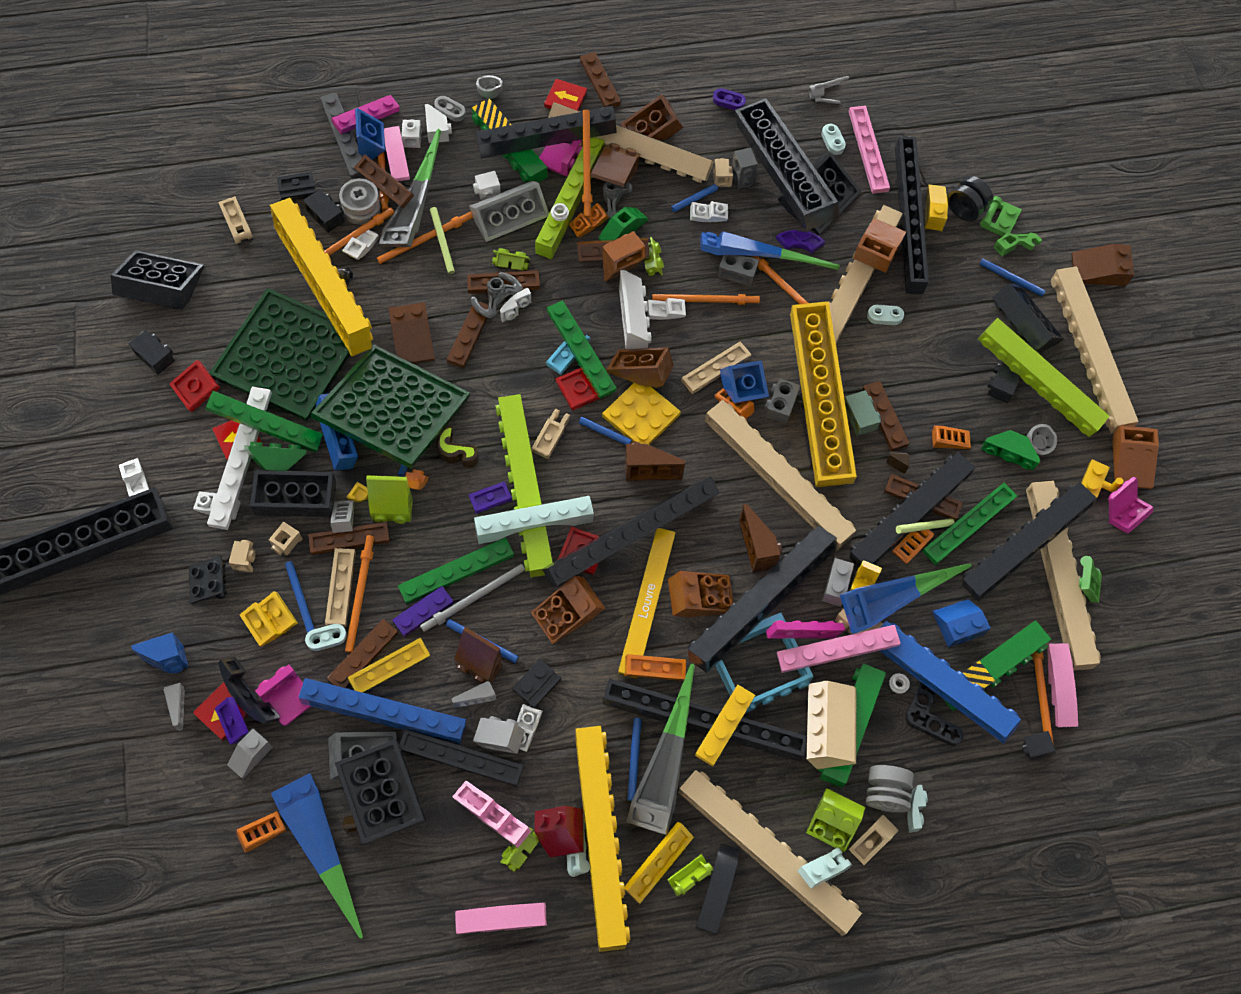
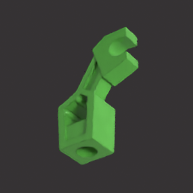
M1008 232L997 240L994 249L1003 257L1020 244L1032 250L1035 244L1038 246L1042 242V239L1037 234L1031 232L1029 234H1011Z

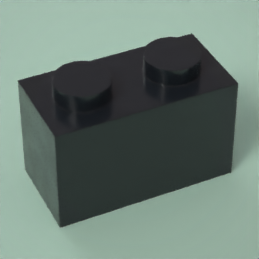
M321 189L303 200L306 211L327 233L345 222L343 217L344 211L341 206L336 205L328 193L325 194Z
M144 330L128 344L133 353L158 375L175 361L172 356L173 351L168 345L165 344L163 346L156 334H150L147 330Z
M1002 361L1001 364L997 363L993 373L996 375L994 378L991 377L987 387L990 389L987 395L1008 403L1015 392L1021 376L1011 371Z

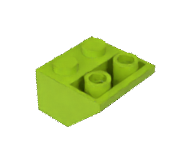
M826 788L806 833L835 848L839 847L841 851L845 852L862 821L865 807Z

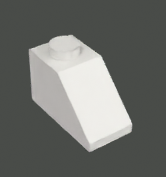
M425 104L429 143L432 142L438 128L441 130L439 142L449 141V134H452L451 123H447V116L429 104Z

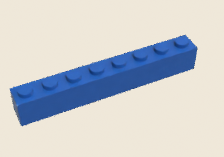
M885 621L880 628L895 625L901 644L897 647L880 650V652L1005 744L1019 727L1021 721L1019 715L1014 710L1002 706V703L996 697L987 695L980 685L972 684L968 681L962 672L953 670L947 661L938 659L929 648L920 646L913 636L905 635L901 632L899 626Z
M308 678L304 679L298 697L301 704L401 730H411L461 745L466 728V719Z

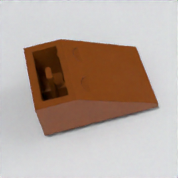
M874 218L861 238L853 259L886 273L906 231Z
M634 231L602 246L604 281L607 282L619 276L620 270L629 271L637 267L645 258V245Z
M1120 425L1112 435L1114 479L1122 478L1125 482L1135 477L1138 479V488L1153 489L1159 448L1158 429Z
M679 571L668 579L673 616L699 617L725 614L734 603L729 575Z
M573 576L536 607L531 614L551 643L554 644L591 621L605 607L584 577Z

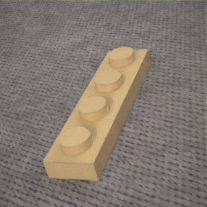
M738 342L682 377L681 381L694 394L721 377L720 369L742 364L751 358V353L741 342Z
M335 548L325 619L326 626L340 624L346 627L356 554L355 549Z

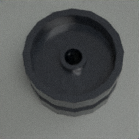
M967 176L949 192L947 201L949 208L958 218L972 222L992 204L993 194L987 183L975 176Z

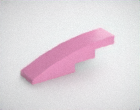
M399 126L384 128L385 147L391 176L397 181L410 180Z
M1047 644L1049 646L1047 648L1048 684H1051L1052 705L1055 706V726L1076 727L1078 726L1077 698L1069 644Z
M467 781L453 795L457 802L517 848L531 832L529 827L517 820L510 812Z
M546 903L455 911L456 934L499 930L508 931L547 926Z

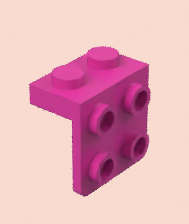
M582 140L573 141L571 145L561 143L546 146L539 158L547 166V169L568 177L583 147Z
M1135 477L1125 481L1122 487L1116 492L1111 493L1108 499L1109 523L1127 534L1153 513V506L1137 498L1138 479Z
M290 665L278 669L275 676L261 682L258 689L255 690L264 703L270 702L281 717L279 721L283 726L290 724L311 707L301 704L298 697L303 682Z

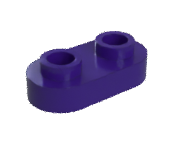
M723 88L717 89L713 93V102L718 106L732 110L745 107L746 98L740 93Z

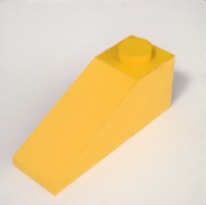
M928 184L925 229L942 231L948 212L946 187Z

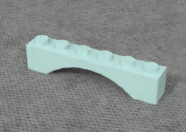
M590 496L475 517L474 521L478 543L482 544L498 541L511 534L535 527L549 525L575 526L593 522L594 512Z

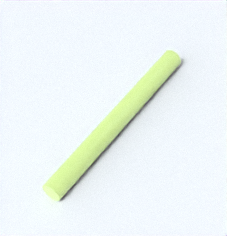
M432 207L430 212L447 272L452 274L455 270L437 208Z
M953 519L900 525L896 527V532L899 534L949 527L955 522Z

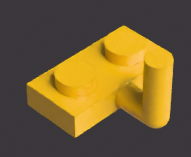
M1092 459L1081 483L1096 497H1098L1101 488L1115 492L1123 484V479L1117 478L1112 484L1104 481L1110 467Z

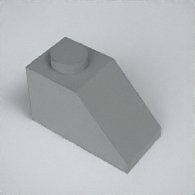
M252 729L237 744L227 766L244 779L273 747L258 732Z

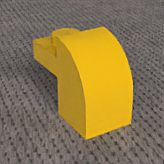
M863 560L849 591L875 584L882 568Z

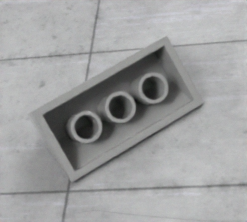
M535 181L528 182L469 206L474 221L486 242L544 219L549 215L540 185Z

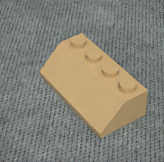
M831 681L809 684L807 760L816 769L856 764V688L854 686Z

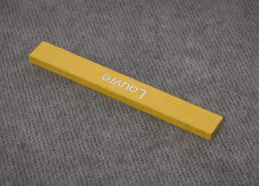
M661 528L656 529L618 674L625 675V656L627 654L644 655L676 532Z

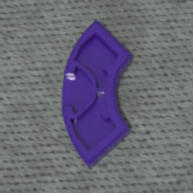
M789 230L776 236V240L786 250L801 248L812 254L825 245V241L821 237L808 231L806 233Z

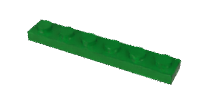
M563 300L547 307V313L598 397L601 399L616 392V386Z
M212 391L205 408L206 411L294 445H301L302 448L315 453L323 436L320 432L215 391Z
M1005 483L1001 484L925 547L922 552L937 565L1016 499L1017 495Z
M503 538L398 585V588L407 605L431 594L441 586L445 588L514 557V553L507 539Z

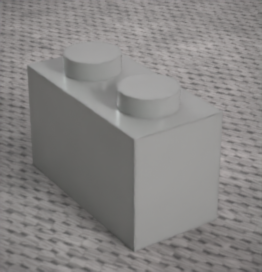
M834 559L823 594V602L841 607L840 595L847 592L854 566L853 563Z
M490 716L489 719H480L473 741L482 748L518 754L525 730L518 726L519 723L517 721L507 719L505 722L497 717Z

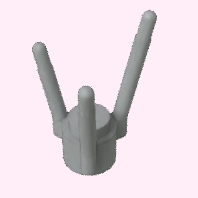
M849 76L810 85V99H815V102L840 104V101L821 98V96H824L825 88L839 85L840 82L848 80Z

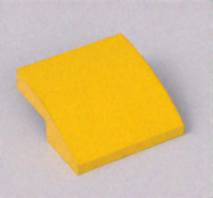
M275 591L259 604L253 603L240 614V617L261 647L298 624L278 592Z

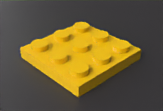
M633 383L602 413V417L624 436L631 439L632 442L650 445L680 416L681 411L652 387H644Z

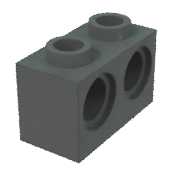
M751 148L734 151L732 173L737 189L748 188L754 185L758 163Z
M723 255L717 277L751 287L759 260L744 255Z
M779 378L778 383L772 386L770 392L773 395L772 399H768L764 408L767 410L766 417L787 424L800 385Z

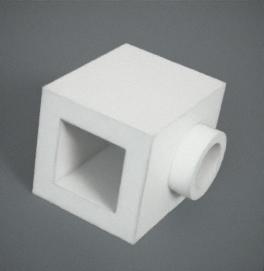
M403 120L401 136L403 147H421L422 130L420 120Z
M495 171L475 176L473 188L475 194H479L480 200L500 194V183Z

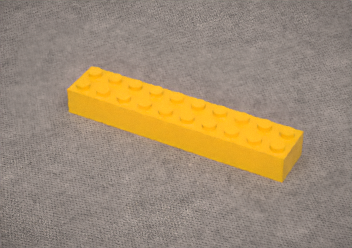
M291 198L271 204L270 208L277 234L350 355L355 356L371 349L373 336L370 332V329H372L368 318L365 319L363 317L362 308L360 305L355 304L352 292L347 291L344 279L339 278L336 266L331 265L329 255L323 252V246L320 241L315 239L316 236L313 229L308 228V222L305 216L300 215L301 212L298 205L294 204Z
M829 301L792 305L790 316L816 487L853 484L857 476Z
M601 726L576 728V748L599 952L625 949L630 941L629 927L624 925V920H627L628 916L626 904H622L621 898H624L625 890L624 882H619L622 865L621 859L617 860L616 854H619L618 837L614 838V833H616L617 829L616 816L611 815V812L614 811L613 794L609 795L612 786L611 774L606 773V770H609L608 752L604 753L607 744L606 732L601 731Z

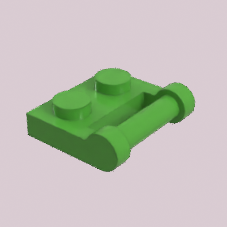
M995 196L985 218H982L980 226L1000 236H1004L1011 232L1022 209L1002 201L1000 197ZM998 208L1002 211L996 223H993L991 219Z
M1084 556L1080 560L1084 568L1083 577L1079 579V587L1090 602L1099 603L1102 573L1094 566V561L1090 556Z

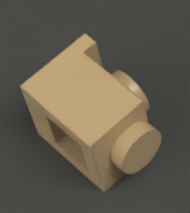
M715 159L713 168L714 184L731 187L733 173L732 166H729V159Z
M283 522L270 537L269 541L272 545L271 549L278 555L282 553L288 555L296 544L302 541V537L299 531Z
M234 541L229 559V564L233 570L253 572L251 562H254L255 550L252 547L253 543L251 541Z

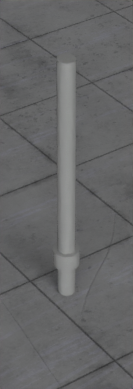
M522 564L518 565L445 611L437 612L433 615V618L420 625L421 629L425 632L437 624L441 625L446 622L445 619L524 572V566Z

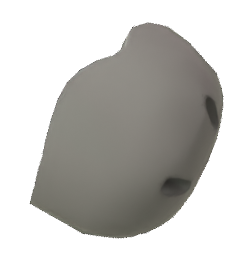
M496 76L480 77L476 82L477 91L483 98H496L502 92L503 81Z
M1036 425L1027 434L1038 455L1049 454L1057 445V436L1049 425Z

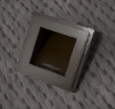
M890 452L886 463L898 471L906 473L909 468V454Z
M353 815L344 817L342 828L346 833L358 831Z

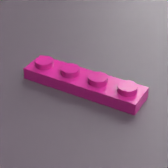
M389 95L358 108L376 119H381L398 112L400 106ZM355 109L332 117V124L340 134L356 129Z
M779 620L775 621L766 630L767 638L835 639L845 631L843 623H835L834 621L818 623V621L784 622Z

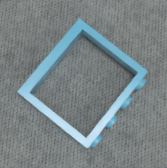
M782 613L762 620L739 643L765 633L775 621L783 620L786 622ZM782 638L787 649L798 647L794 638ZM721 660L715 666L731 696L735 686ZM810 668L797 669L801 675L800 678L754 697L745 713L754 710L755 706L760 703L766 705L772 702L776 696H787L797 687L803 689L809 686V682L813 678Z

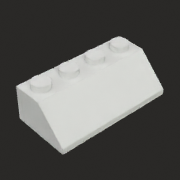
M620 270L619 293L625 348H648V343H651V332H647V328L650 325L649 317L645 315V312H648L647 301H644L643 298L646 296V288L642 286L641 278L625 270Z

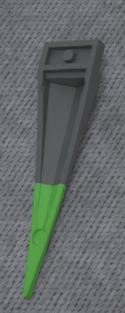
M439 128L436 130L427 154L408 189L415 196L404 209L398 206L385 225L379 245L382 247L412 246L414 236L419 230L441 135Z
M691 664L663 734L633 797L627 818L628 823L665 835L668 834L672 815L675 811L694 664Z

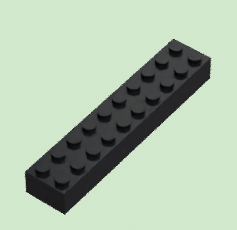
M767 98L735 110L738 128L805 230H810L839 218L837 199Z
M156 487L0 545V595L172 530L173 527L162 496Z

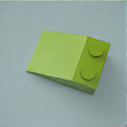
M367 476L369 511L372 521L378 523L394 521L399 524L411 522L413 499L407 477Z

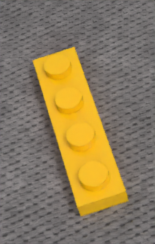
M419 638L348 677V680L354 691L364 693L428 658L430 654L422 639Z
M737 684L696 752V757L714 766L755 697L753 693Z
M677 822L624 886V890L639 904L694 838L683 824Z

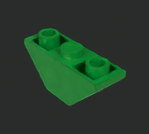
M624 207L611 217L598 239L600 241L617 240L625 234L636 231L648 221V218L637 208Z
M1011 430L987 438L981 446V450L986 453L1001 457L1007 462L1018 464L1027 470L1034 471L1040 462V458L1029 438Z
M250 442V445H244V450L263 470L287 471L306 454V450L300 449L301 445H289V448H281L282 444L270 443V447L262 446L261 442Z

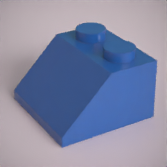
M356 108L358 153L362 156L367 155L373 160L386 151L384 123Z
M762 360L720 369L723 388L734 403L769 397Z
M969 599L932 612L948 648L984 636L990 629L983 611Z
M173 632L131 646L132 650L144 662L167 673H179L183 671V668L189 667L183 644Z

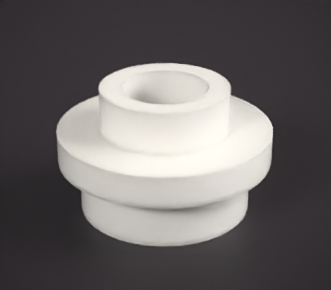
M558 203L551 209V216L557 221H563L569 215V210L564 204Z
M900 673L894 674L889 680L891 690L898 694L905 693L910 686L908 678ZM896 681L901 682L902 687H898Z

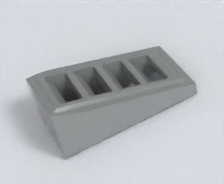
M354 500L334 502L331 516L333 533L353 531Z
M487 681L453 697L452 703L455 708L494 701L496 700V695L490 682Z
M181 683L164 687V693L172 725L176 730L181 731L183 730L185 690Z

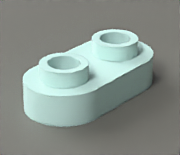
M834 124L825 125L821 135L828 151L834 155L842 154L846 143L839 128Z
M873 305L867 314L870 322L885 325H898L904 317V311L900 307Z
M332 624L311 630L306 635L305 642L309 649L320 651L341 645L346 640L347 633L342 625ZM336 633H339V638H333ZM315 639H320L318 644L313 643Z

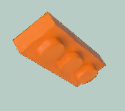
M627 654L625 656V676L684 681L686 677V660Z

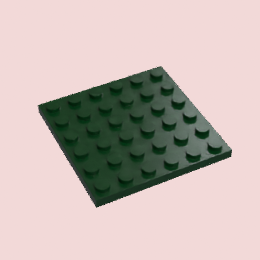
M267 288L209 374L212 378L249 395L252 387L271 390L272 395L269 404L308 421L311 417V412L315 409L319 395L327 392L350 356V353L326 313Z
M373 345L311 412V418L412 469L469 399L470 392Z

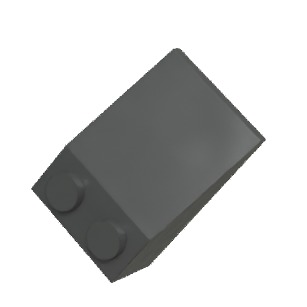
M396 732L335 733L328 738L330 780H340L335 762L391 740H397Z

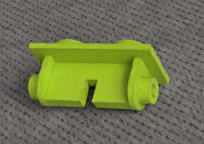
M650 237L649 257L644 258H650L644 261L646 273L652 276L655 272H659L662 276L664 264L659 256L661 248L659 243H656Z
M499 248L498 251L493 250L494 254L497 255L492 260V264H495V266L508 268L509 262H512L511 269L528 270V263L526 261H530V258L526 256V253L516 252V254L509 253V250Z
M530 832L518 848L514 845L507 847L502 854L503 859L500 862L505 865L509 864L508 868L513 872L516 869L519 870L527 859V856L522 851L525 850L531 853L539 842L535 832H532V834Z
M701 854L667 880L677 896L684 895L686 891L696 885L695 882H700L706 876H710L713 868Z

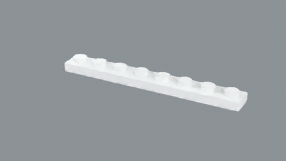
M252 387L247 404L266 411L272 395L271 390ZM243 424L239 425L207 522L209 527L228 530L251 460V456L244 450V445L256 442L260 431Z

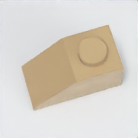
M882 815L849 850L865 865L898 832V829Z

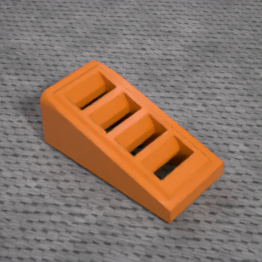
M724 388L715 394V398L719 402L724 400L727 404L732 405L735 412L745 419L754 413V403L750 400L734 403L729 396L725 398L727 392Z
M934 426L932 430L933 448H971L969 431L945 426ZM961 436H965V443L961 441Z
M929 529L910 532L892 552L907 565L932 540L934 533ZM912 537L917 539L921 544L919 545ZM908 542L911 546L915 548V550H913L906 543ZM902 547L910 554L909 556L901 550Z
M276 811L237 829V837L246 853L285 832L286 828ZM272 820L274 821L277 829L273 830L270 824V821ZM264 824L269 832L267 834L264 833L262 828ZM255 829L258 830V833H259V835H260V837H258V838L256 837V835H255V833H254V830H255ZM248 833L252 839L250 842H248L245 836Z

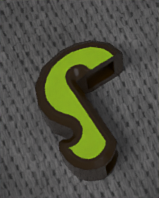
M446 426L437 437V451L440 458L447 463H456L462 460L464 467L475 466L479 461L477 448L472 445L452 443L453 427Z

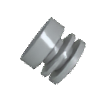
M871 766L868 782L875 787L867 789L869 796L866 798V804L885 812L910 811L911 804L908 801L912 799V796L905 791L913 788V772L895 766Z

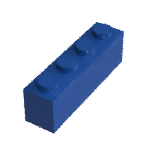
M328 394L319 395L315 408ZM320 422L334 470L353 469L358 457L353 439Z

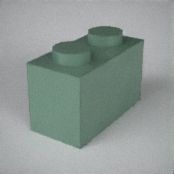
M866 390L846 396L844 399L846 413L856 436L877 430L881 417L875 411L871 396H868Z

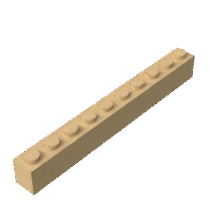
M553 102L548 118L577 113L579 111ZM617 125V133L596 137L605 140L604 147L610 143H616L624 149H635L637 153L641 154L640 157L645 158L646 163L654 165L656 162L661 164L660 168L668 171L671 168L677 170L676 174L684 177L687 174L693 176L692 180L702 183V180H708L714 163L710 159Z
M883 205L881 211H876L874 218L897 228L903 213ZM854 260L853 263L849 262L845 271L848 273L846 276L843 275L838 284L840 288L839 290H834L831 297L833 301L832 303L829 302L835 343H837L875 270V268L857 260Z
M1076 266L1058 269L1051 279V284L1057 293L1058 302L1061 303L1063 315L1069 324V331L1073 334L1075 346L1080 352L1081 362L1085 365L1087 377L1092 383L1093 393L1097 396L1099 407L1110 416L1105 424L1109 427L1111 434L1120 425L1135 427L1139 421L1078 268Z
M722 400L707 412L705 422L814 529L820 526L837 537L836 551L854 536L856 529L852 522L846 520L836 507H832L827 502L826 497L814 489L811 482L805 480L796 468H792L787 463L783 455H779L774 450L771 443L766 442L756 429H752L748 425L744 417L739 416L735 412L732 405Z
M1054 481L1034 482L1027 488L1026 493L1033 520L1041 509L1044 508L1046 510L1051 506L1052 500L1059 497V491L1055 487ZM1067 527L1041 549V554L1062 641L1069 644L1073 671L1093 669L1100 663V653L1096 649L1095 633L1091 630V617L1085 606L1086 597L1082 594V590L1079 587L1080 576L1077 574V562L1072 555V542L1068 539Z
M695 770L680 787L678 793L840 935L847 934L862 914L858 910L859 906L850 899L847 901L841 896L842 892L836 886H830L826 882L811 889L798 873L801 866L808 862L801 856L796 857L791 852L792 849L785 842L780 843L775 839V834L770 829L761 827L754 815L751 813L746 814L742 810L741 804L734 799L731 801L720 786L717 785L715 787L709 782L710 778L701 771L699 773Z

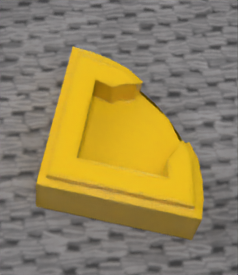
M357 482L347 495V500H354V502L365 501L368 499V490L366 486Z

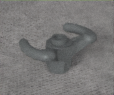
M606 181L603 186V200L607 203L608 212L606 213L609 216L608 220L617 213L615 206L621 196L632 192L633 186L631 183L628 182L622 187Z
M500 272L498 274L499 278H492L487 283L489 298L487 310L481 307L476 297L470 299L472 306L479 314L487 318L496 316V309L501 301L507 296L515 295L523 290L520 282L512 275ZM502 279L509 281L513 285L504 284Z

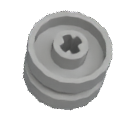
M353 179L345 183L339 193L344 216L349 222L364 225L372 220L374 215L380 214L381 205L378 190L372 182L367 179Z

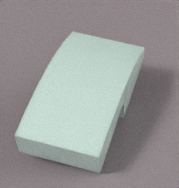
M922 785L916 786L911 793L912 799L909 801L911 809L908 811L909 832L919 831L924 824L923 815L919 810L926 806L928 798L926 791H923Z

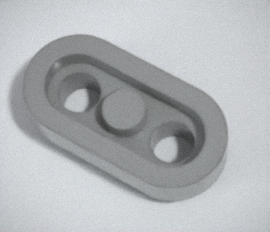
M440 96L435 99V109L447 116V118L456 122L462 121L465 118L466 113L463 105L446 96Z

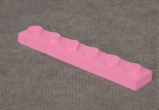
M866 106L850 107L849 116L872 194L889 192V182Z
M895 625L778 651L777 658L781 672L784 673L897 647L901 643Z

